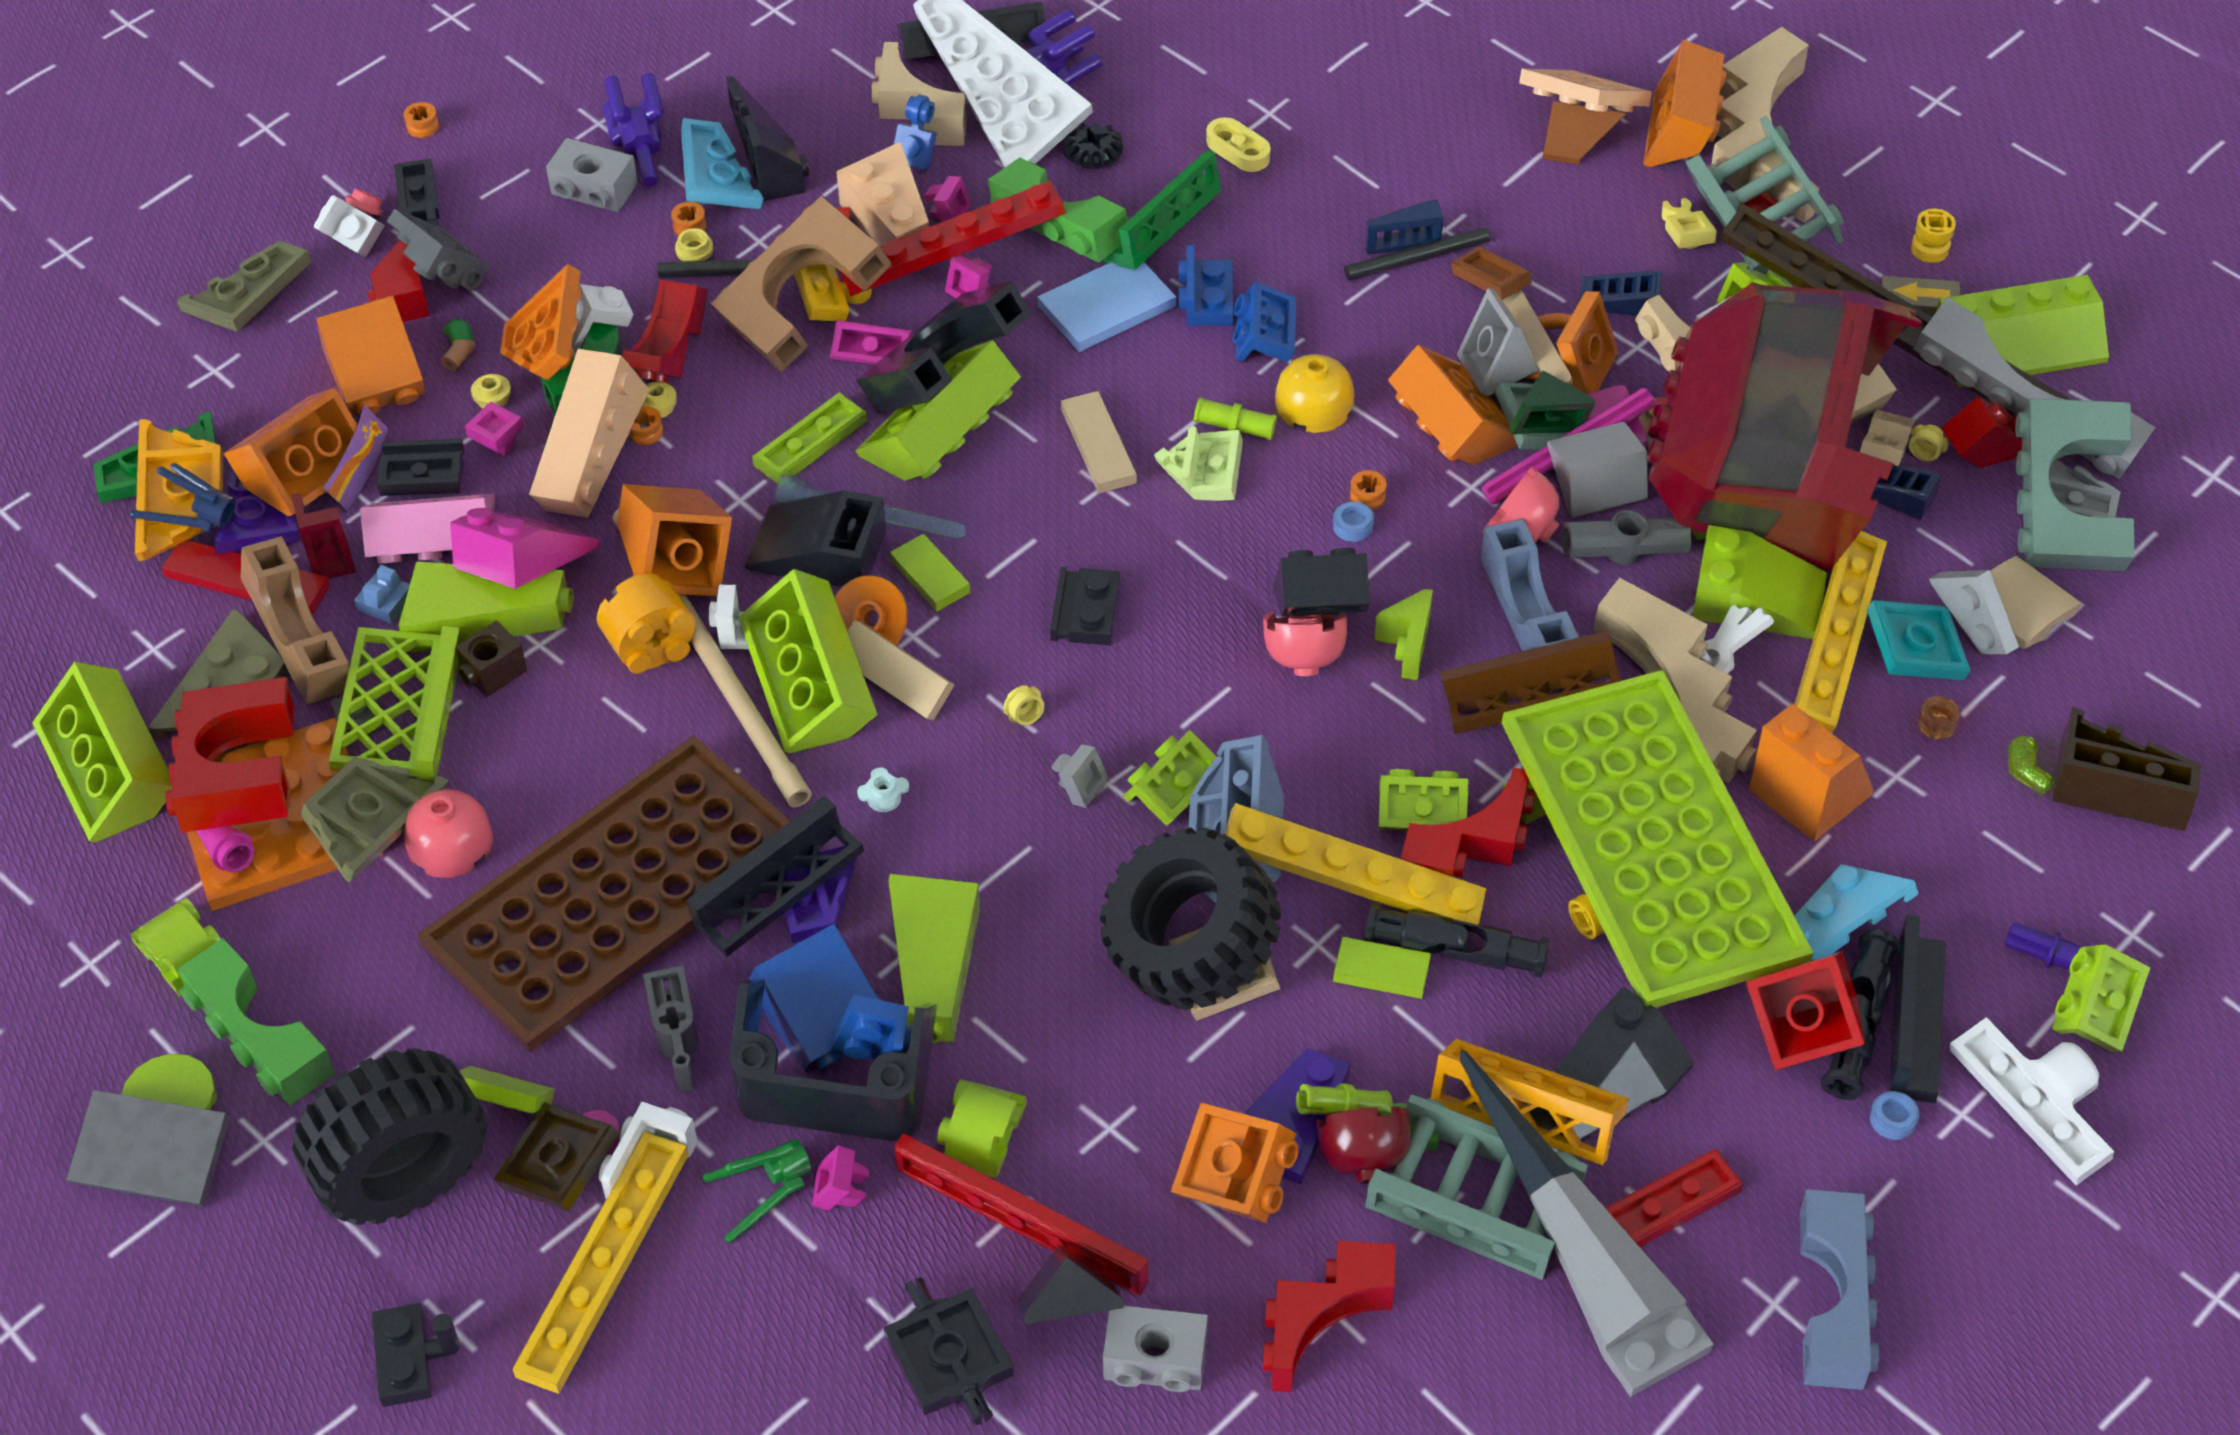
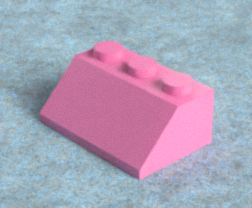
M492 493L392 501L363 506L360 508L365 557L376 556L377 563L401 562L402 554L418 553V560L443 558V551L452 550L450 522L466 515L469 510L474 508H488L495 511V495Z

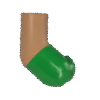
M458 318L446 323L443 328V334L449 335L448 341L452 343V346L441 357V363L451 372L457 371L476 348L470 325Z

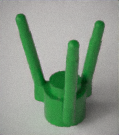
M794 1138L769 1151L729 1162L725 1167L703 1174L702 1180L704 1182H711L764 1165L765 1171L773 1184L780 1181L784 1184L725 1235L726 1242H733L789 1194L804 1188L801 1177L811 1172V1165L798 1139Z

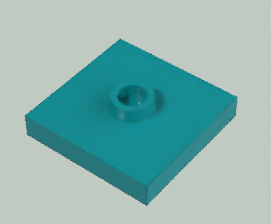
M1873 600L1867 608L1889 675L1965 680L1971 672L1947 606Z

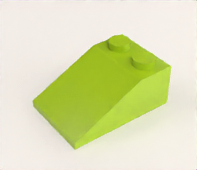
M1708 525L1692 616L1700 621L1722 624L1733 605H1736L1739 609L1749 607L1752 613L1761 607L1765 614L1770 615L1774 620V623L1764 630L1765 632L1813 639L1823 605L1827 572L1751 532Z

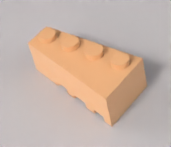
M584 349L577 350L529 493L544 511L588 518L630 432V428L650 390L621 355Z

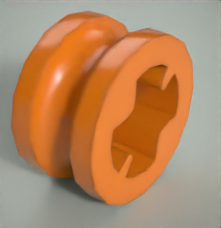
M417 102L409 105L404 110L403 116L407 132L411 136L416 138L429 137L438 130L437 112L432 104Z
M683 202L675 206L671 211L673 230L676 235L679 236L683 231L692 228L703 231L707 229L705 210L700 204L696 202Z
M650 406L641 407L628 434L629 439L633 443L650 445L660 440L663 435V426L659 411ZM642 424H649L648 427H640Z
M1363 470L1352 477L1350 483L1351 502L1363 503L1371 510L1378 509L1384 504L1387 482L1382 474L1372 470ZM1366 488H1371V492L1367 493Z

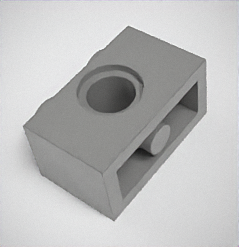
M570 138L564 140L546 166L551 194L619 212L638 184L633 155Z
M1131 1306L1109 1310L1103 1352L1104 1380L1113 1381L1124 1387H1135L1140 1384L1162 1386L1171 1392H1185L1189 1389L1201 1390L1207 1344L1208 1315ZM1150 1348H1160L1165 1353L1159 1356H1151L1146 1354L1145 1351Z

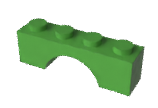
M1019 157L988 179L991 203L1027 190L1034 185L1048 182L1046 170ZM1098 195L1083 201H1062L1066 214L1030 227V229L1048 237L1050 240L1056 241L1078 254L1099 263L1122 245L1119 229L1128 220L1126 208Z
M224 938L177 969L184 984L179 991L185 1002L193 1011L201 1008L207 1016L204 1019L211 1031L218 1039L221 1040L226 1036L233 1043L230 1045V1048L237 1060L245 1068L251 1064L258 1071L256 1077L259 1083L271 1097L278 1093L291 1106L335 1075L327 1050L300 1021L284 1026H265L255 1023L246 1017L248 1005L258 989L249 965Z

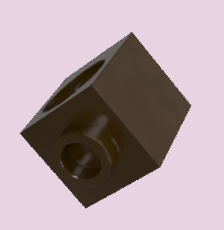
M497 620L455 647L460 664L456 668L460 678L468 687H477L486 697L528 671L522 644Z

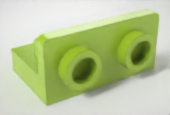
M1191 730L1179 740L1171 735L1154 752L1159 760L1152 767L1144 762L1127 779L1132 787L1122 796L1127 802L1137 796L1166 826L1190 804L1192 792L1206 769L1217 758Z
M1389 770V775H1381L1379 781L1378 830L1408 831L1409 823L1437 825L1467 818L1468 779L1458 778L1459 773L1453 771H1435L1432 773V777H1415V771Z
M2107 944L2081 947L2071 961L2070 977L2064 994L2057 1002L2055 1008L2056 1018L2052 1029L2060 1034L2075 1033L2110 1052H2122L2150 967Z

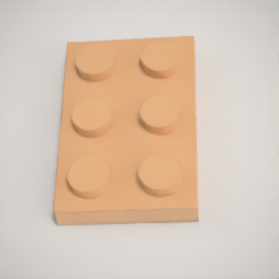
M1522 68L1519 82L1520 84L1534 87V94L1554 97L1556 93L1559 94V101L1581 104V101L1586 102V109L1607 112L1608 106H1611L1613 110L1633 112L1634 106L1650 107L1652 91L1575 70Z

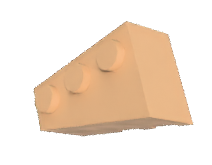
M901 142L836 171L840 205L842 207H850V216L879 246L891 240H897L921 231L929 226V221Z

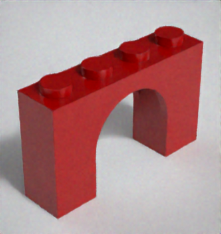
M286 677L185 691L182 693L181 709L175 710L174 714L178 736H172L171 741L175 762L169 763L168 767L172 790H166L165 794L168 814L170 817H177L181 833L289 817L290 787L281 756L233 763L213 762L221 753L238 745L294 736L296 710Z

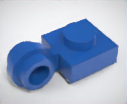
M921 94L917 97L911 96L905 109V116L911 120L912 125L906 123L898 124L894 145L901 142L909 166L925 170L930 169L937 132L924 129L925 123L929 124L933 118L935 104L929 100L928 96Z

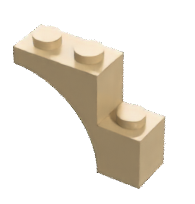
M884 42L882 57H876L875 77L879 81L872 82V103L878 104L880 119H909L905 116V109L911 96L917 97L919 94L925 95L935 104V111L931 122L924 125V129L937 132L935 145L964 146L967 127L965 93L945 91L923 83L914 77L902 63L899 54V42Z

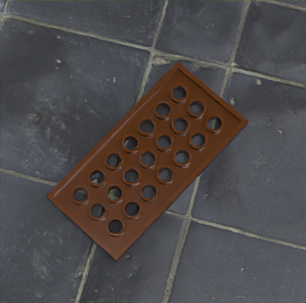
M693 735L419 932L417 937L420 945L531 1053L696 929L693 925L686 900L791 820ZM686 784L700 786L696 792L691 794H683L678 791ZM653 808L666 810V813L659 818L651 819L644 816L647 811ZM713 809H725L728 811L724 817L719 819H711L706 816ZM618 833L632 835V838L625 843L617 844L610 841ZM681 833L694 836L690 842L685 844H677L672 841L675 836ZM741 834H753L756 836L755 840L749 844L734 842V839ZM584 858H595L598 860L591 868L582 869L576 866ZM647 858L660 860V863L652 869L638 867V864ZM707 859H719L722 861V864L715 869L707 870L700 867L701 863ZM550 883L563 885V888L554 894L541 892L542 888ZM613 883L626 886L622 892L615 895L603 892L608 885ZM674 884H685L688 886V889L679 895L666 893V890ZM513 909L528 910V913L521 919L510 920L506 918V915ZM577 909H588L591 911L590 915L583 920L568 918ZM641 909L654 912L649 919L644 921H636L631 918L636 911ZM477 935L493 936L492 940L485 945L474 946L470 944L471 940ZM541 935H553L556 937L554 942L547 946L541 947L533 944L535 939ZM605 935L619 937V940L609 947H601L596 944ZM506 961H518L521 963L513 972L503 973L497 970ZM570 961L582 962L584 964L575 973L561 971V968ZM536 987L548 990V993L538 1000H530L525 997L528 991Z

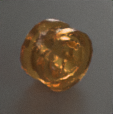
M1935 696L1927 699L1923 703L1919 715V729L1929 738L1946 739L1951 737L1956 731L1960 717L1959 707L1954 701L1946 697Z

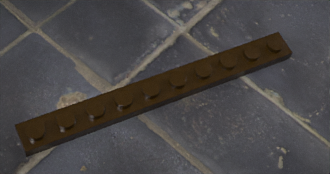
M1744 204L1740 206L1723 230L1720 237L1721 241L1798 287L1857 291L1914 309L1917 313L1915 317L1922 321L1921 326L1916 329L1906 325L1893 344L1959 383L1953 374L1940 366L1927 363L1920 356V353L1913 350L1921 332L1932 319V316ZM2007 362L2016 373L2035 387L2055 397L2071 400ZM1966 387L1967 389L1971 390L1972 392L1991 402L1988 396L1981 393L1977 389L1973 387ZM2006 409L2009 414H2011L2012 416L2015 415V413Z

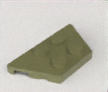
M233 609L148 728L152 738L166 739V732L177 731L174 714L175 710L181 709L183 692L285 677L289 671L281 655L239 611Z
M354 757L304 802L301 816L343 878L351 883L403 833L408 812L416 801L430 792L447 789L449 780L441 776H435L434 782L408 777L409 769L397 766H382L375 761Z

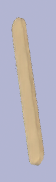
M1522 289L1503 299L1502 301L1520 326L1540 372L1544 370L1571 385L1572 377Z

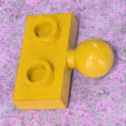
M814 264L794 273L809 320H838L846 322L850 311L847 302L862 304L868 301L872 294V289L850 297L845 283L839 281L836 269L831 265Z

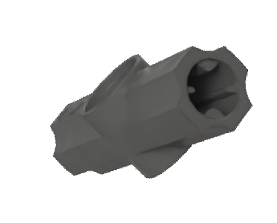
M1633 510L1619 511L1612 520L1564 522L1562 528V549L1564 556L1569 558L1607 556L1615 563L1628 565L1636 562L1640 555L1688 553L1691 546V528L1680 525L1674 517L1646 519L1642 514Z

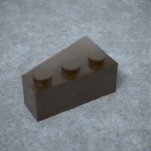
M2072 706L2060 743L2052 801L2185 831L2199 793L2201 764L2150 741L2145 747L2121 736L2122 728L2110 724L2106 729L2083 719L2085 712Z

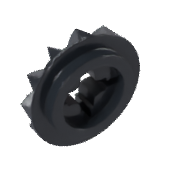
M1098 121L1094 126L1082 123L1080 129H1074L1069 133L1068 138L1064 139L1065 154L1072 163L1084 168L1094 169L1109 166L1116 162L1123 153L1121 133L1114 132L1112 125L1100 127ZM1088 141H1094V143L1100 144V149H1098L1097 146H1094L1092 143H1088Z

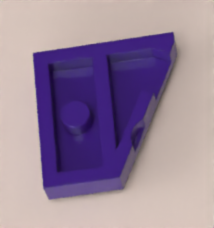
M846 846L821 851L820 855H836ZM857 857L784 913L792 943L801 942L832 924H835L836 928L838 927ZM794 867L787 873L786 881L804 880L810 875L811 867Z

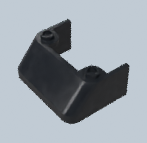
M756 978L739 983L730 1061L737 1105L745 1117L753 1121L895 1142L899 1140L903 1133L911 1137L917 1132L922 1121L937 1004L927 1003L915 1007L909 1053L887 1052L878 1056L869 1068L867 1087L776 1074L778 1063L777 1046L768 1035L758 1032L765 980Z

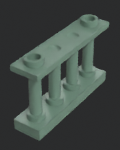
M1767 116L1759 119L1766 138L1717 166L1711 164L1707 167L1699 154L1686 161L1693 182L1724 229L1738 211L1740 205L1792 177L1800 190L1762 211L1760 214L1776 222L1805 204L1810 203L1818 217L1791 231V233L1807 241L1827 229L1837 245L1844 241L1839 227L1844 224V220L1834 204L1826 205L1789 150L1788 146L1791 145V142L1781 125L1774 128ZM1772 151H1775L1783 163L1734 192L1728 190L1724 193L1720 185L1724 184L1723 179ZM1739 252L1744 261L1749 263L1748 267L1750 270L1767 274L1768 268Z
M1411 1094L1407 1103V1109L1409 1111L1410 1123L1414 1124L1415 1127L1411 1134L1409 1149L1393 1173L1388 1174L1378 1169L1375 1170L1369 1182L1365 1207L1543 1280L1550 1264L1555 1241L1544 1236L1546 1230L1536 1209H1534L1525 1228H1520L1499 1218L1518 1176V1172L1495 1127L1450 1110L1437 1100L1423 1099ZM1435 1132L1438 1133L1439 1140L1457 1146V1149L1438 1190L1432 1192L1412 1184L1411 1179L1432 1133ZM1557 1151L1556 1153L1583 1183L1588 1165L1578 1161L1569 1153ZM1475 1154L1501 1164L1482 1209L1478 1210L1455 1200Z

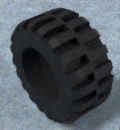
M1192 827L1176 829L1173 836L1166 832L1154 837V843L1146 847L1142 844L1133 851L1135 856L1127 864L1123 861L1116 870L1118 875L1114 883L1109 882L1104 894L1108 902L1101 906L1100 922L1105 926L1101 927L1100 935L1102 944L1107 948V956L1111 962L1155 1002L1165 1006L1174 1005L1177 1009H1191L1195 1002L1199 1007L1204 1008L1217 1004L1216 998L1222 996L1226 1000L1239 993L1237 987L1244 982L1249 985L1258 976L1255 970L1261 963L1266 965L1272 954L1269 946L1271 942L1276 943L1280 927L1274 921L1280 920L1281 905L1276 899L1277 890L1273 881L1234 839L1226 834L1219 835L1215 830L1208 828H1199L1197 832ZM1207 891H1217L1216 906L1206 925L1190 939L1179 944L1164 946L1165 930L1174 912L1185 901L1195 895Z
M407 1048L405 1053L394 1050L383 1053L381 1058L375 1060L369 1058L360 1062L359 1067L350 1072L345 1070L335 1077L336 1081L329 1087L324 1086L315 1095L314 1103L312 1105L307 1104L302 1111L300 1122L296 1123L292 1147L295 1160L321 1206L329 1215L341 1221L357 1225H364L366 1221L372 1224L386 1222L387 1218L390 1217L399 1219L409 1215L411 1210L419 1206L424 1208L433 1202L432 1199L440 1193L445 1194L455 1186L454 1182L459 1177H465L472 1169V1161L477 1160L483 1151V1143L486 1141L487 1133L486 1115L452 1060L430 1050L424 1051L418 1048Z

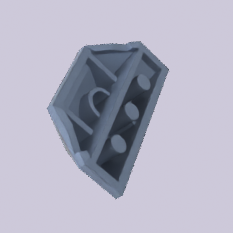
M1263 735L1223 742L1217 751L1219 756L1206 769L1190 796L1189 827H1192L1195 832L1199 828H1208L1215 830L1219 835L1225 834L1230 812L1235 803L1283 819L1284 794L1266 738ZM1256 861L1273 883L1281 876V869ZM1217 891L1204 892L1216 903Z

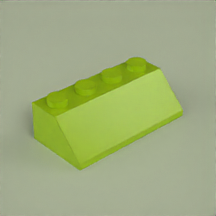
M2088 275L1948 297L1982 318L1987 334L2000 356L2029 375L2108 362L2109 351L2103 301ZM1946 298L1939 299L1937 310Z
M993 340L959 352L943 363L944 368L952 378L949 384L926 403L898 408L855 452L860 458L903 481L921 476L922 479L928 478L941 467L942 464L939 460L945 454H951L964 444L966 440L963 435L969 429L974 430L989 418L987 411L993 405L998 406L1012 395L1013 391L1010 388L1021 376Z
M793 569L738 616L785 752L795 753L849 739L878 715L829 581Z
M74 661L32 723L90 842H99L154 818L166 802V790H172L169 770L117 669Z

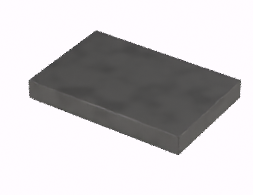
M93 1090L66 1180L81 1186L205 1207L230 1116L218 1111Z

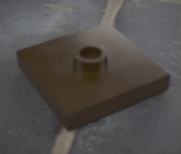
M544 1103L494 1177V1181L503 1189L569 1212L618 1138L619 1133L613 1125Z

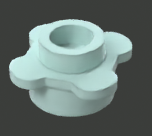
M876 768L871 771L869 781L858 788V798L861 801H867L868 805L875 811L889 812L899 806L901 794L909 790V783L906 778L892 776L885 768Z

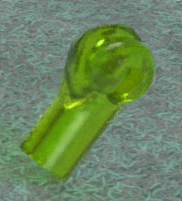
M2029 736L2015 737L2007 749L2009 772L2013 777L2043 796L2049 791L2055 778L2036 766V751L2038 750L2036 741Z

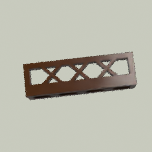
M1608 630L1441 671L1455 734L1499 724L1502 722L1503 713L1621 681ZM1611 677V681L1595 685L1590 684L1593 680ZM1565 689L1562 693L1548 694L1551 690ZM1523 699L1520 703L1506 704L1510 700ZM1477 708L1481 709L1478 713L1462 717L1460 715V712H1465Z

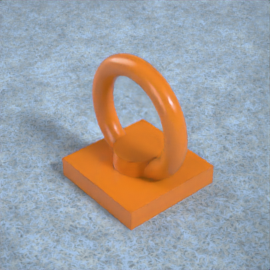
M1585 291L1572 315L1567 313H1550L1537 317L1545 330L1564 329L1556 344L1560 357L1572 377L1571 386L1589 394L1599 390L1618 356L1619 350L1600 292ZM1538 369V371L1523 379L1537 380L1541 372Z

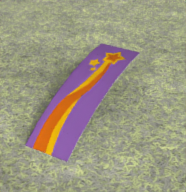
M365 405L363 406L354 436L344 456L323 487L347 511L367 482L379 458L382 442H385L388 427Z

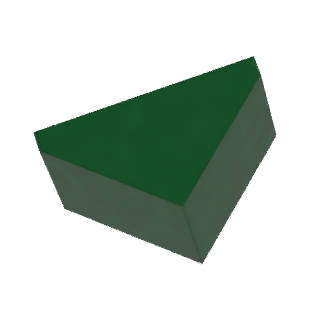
M1542 370L1523 400L1509 430L1512 435L1571 432L1586 423L1596 402L1590 395Z

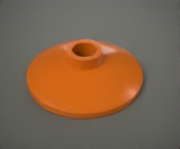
M861 576L849 581L838 591L835 600L847 632L853 621L858 620L895 645L898 644L906 629L908 611L902 593L892 582L878 576ZM877 612L879 614L878 622L872 627L870 625V617Z

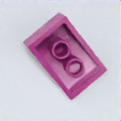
M488 508L471 509L466 515L450 522L453 568L514 589L600 547V539L539 519L496 512Z

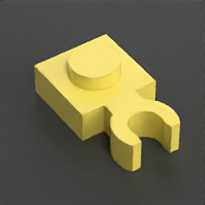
M1687 198L1681 199V207H1673L1668 201H1663L1662 219L1666 221L1665 230L1679 249H1693L1700 245L1715 243V227L1703 211L1691 212L1692 203Z

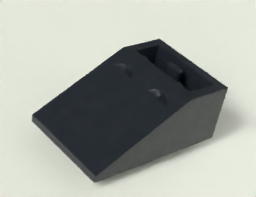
M839 491L769 505L745 563V569L786 576L790 571L796 569L827 580L830 585L843 587L855 578L869 576L887 530L883 497Z
M1354 548L1333 549L1330 551V555L1314 556L1311 550L1289 552L1288 557L1281 558L1273 584L1281 615L1300 616L1367 612L1370 605L1367 553L1356 554V549Z

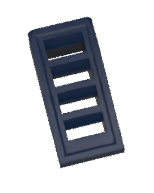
M1438 199L1425 201L1367 221L1366 253L1374 254L1404 250L1442 239L1443 214ZM1384 231V236L1377 239V232Z
M1641 271L1583 276L1579 302L1585 291L1592 292V290L1600 291L1606 312L1637 316L1647 300L1659 295L1662 272ZM1608 292H1614V293H1615V294L1607 295Z
M1893 465L1888 480L1879 477L1871 498L1877 499L1881 504L1921 520L1937 494L1942 475L1925 469ZM1882 479L1888 481L1887 484H1883L1880 482Z

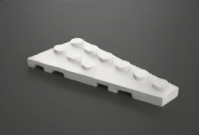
M918 0L913 4L917 17L961 93H965L968 105L1004 167H1007L1019 157L1036 164L1093 113L1090 102L963 0Z

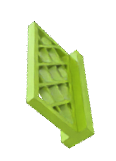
M442 626L441 635L358 627L329 759L330 769L341 770L356 757L342 755L344 747L359 739L368 751L357 758L375 761L382 766L409 769L408 776L434 782L435 776L438 775L456 683V667L459 665L455 648L460 644L459 627ZM366 642L385 644L390 650L372 659L365 651ZM415 647L432 648L431 655L417 663L406 652ZM398 658L407 669L391 678L381 667ZM373 672L383 683L365 692L357 684L358 680ZM416 676L424 684V688L408 696L399 686ZM391 691L401 702L383 711L374 700ZM366 705L375 717L358 726L351 719L350 715ZM409 709L418 720L401 730L392 719ZM384 724L393 733V736L376 745L367 734ZM401 743L411 752L409 761L390 760L385 754Z

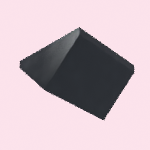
M1058 1244L1018 1299L1019 1308L1026 1324L1124 1308L1122 1297L1114 1284L1060 1244Z

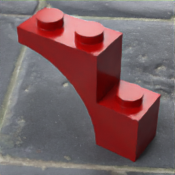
M660 280L654 308L643 335L634 347L629 350H623L622 357L640 378L654 382H665L667 384L669 376L682 378L689 334L701 335L708 289L697 285Z
M1513 767L1511 777L1501 794L1486 808L1468 818L1437 825L1409 823L1401 860L1451 877L1463 878L1467 858L1512 867L1515 850L1524 851L1528 825L1521 824L1523 814L1532 815L1536 796L1535 790L1529 788L1530 780L1525 770Z
M1338 1240L1336 1259L1327 1258L1325 1283L1277 1280L1276 1299L1267 1298L1265 1328H1275L1274 1342H1264L1263 1372H1273L1272 1391L1291 1392L1293 1377L1300 1358L1311 1342L1325 1329L1355 1314L1377 1310H1392L1396 1244Z

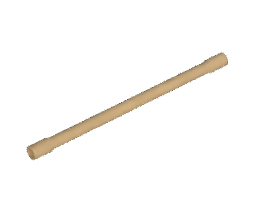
M619 509L613 514V521L617 528ZM678 594L695 619V631L690 640L691 644L768 766L775 784L788 805L793 808L804 805L812 796L811 790L796 766L785 755L687 596Z

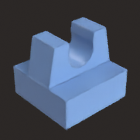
M381 565L354 599L356 609L392 624L403 611L410 584L401 581L395 570Z

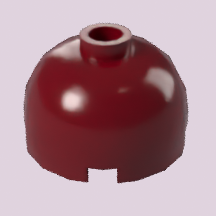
M1377 1107L1362 1108L1327 1115L1326 1122L1320 1119L1316 1120L1318 1142L1322 1155L1328 1164L1340 1174L1356 1176L1357 1184H1369L1376 1169L1383 1172L1394 1169L1406 1156L1411 1144V1124L1408 1109L1391 1107L1392 1116H1381V1113L1377 1111Z

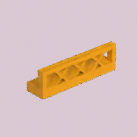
M1455 1039L1438 1055L1430 1099L1439 1101L1450 1110L1494 1127L1460 1062L1461 1049L1468 1052L1552 1148L1600 1165L1607 1161L1614 1126L1625 1116L1629 1098L1459 1039ZM1448 1075L1462 1080L1472 1096L1461 1100L1445 1094ZM1536 1107L1549 1110L1558 1126L1551 1130L1538 1127L1529 1111ZM1583 1122L1600 1128L1597 1147L1581 1142L1573 1126Z

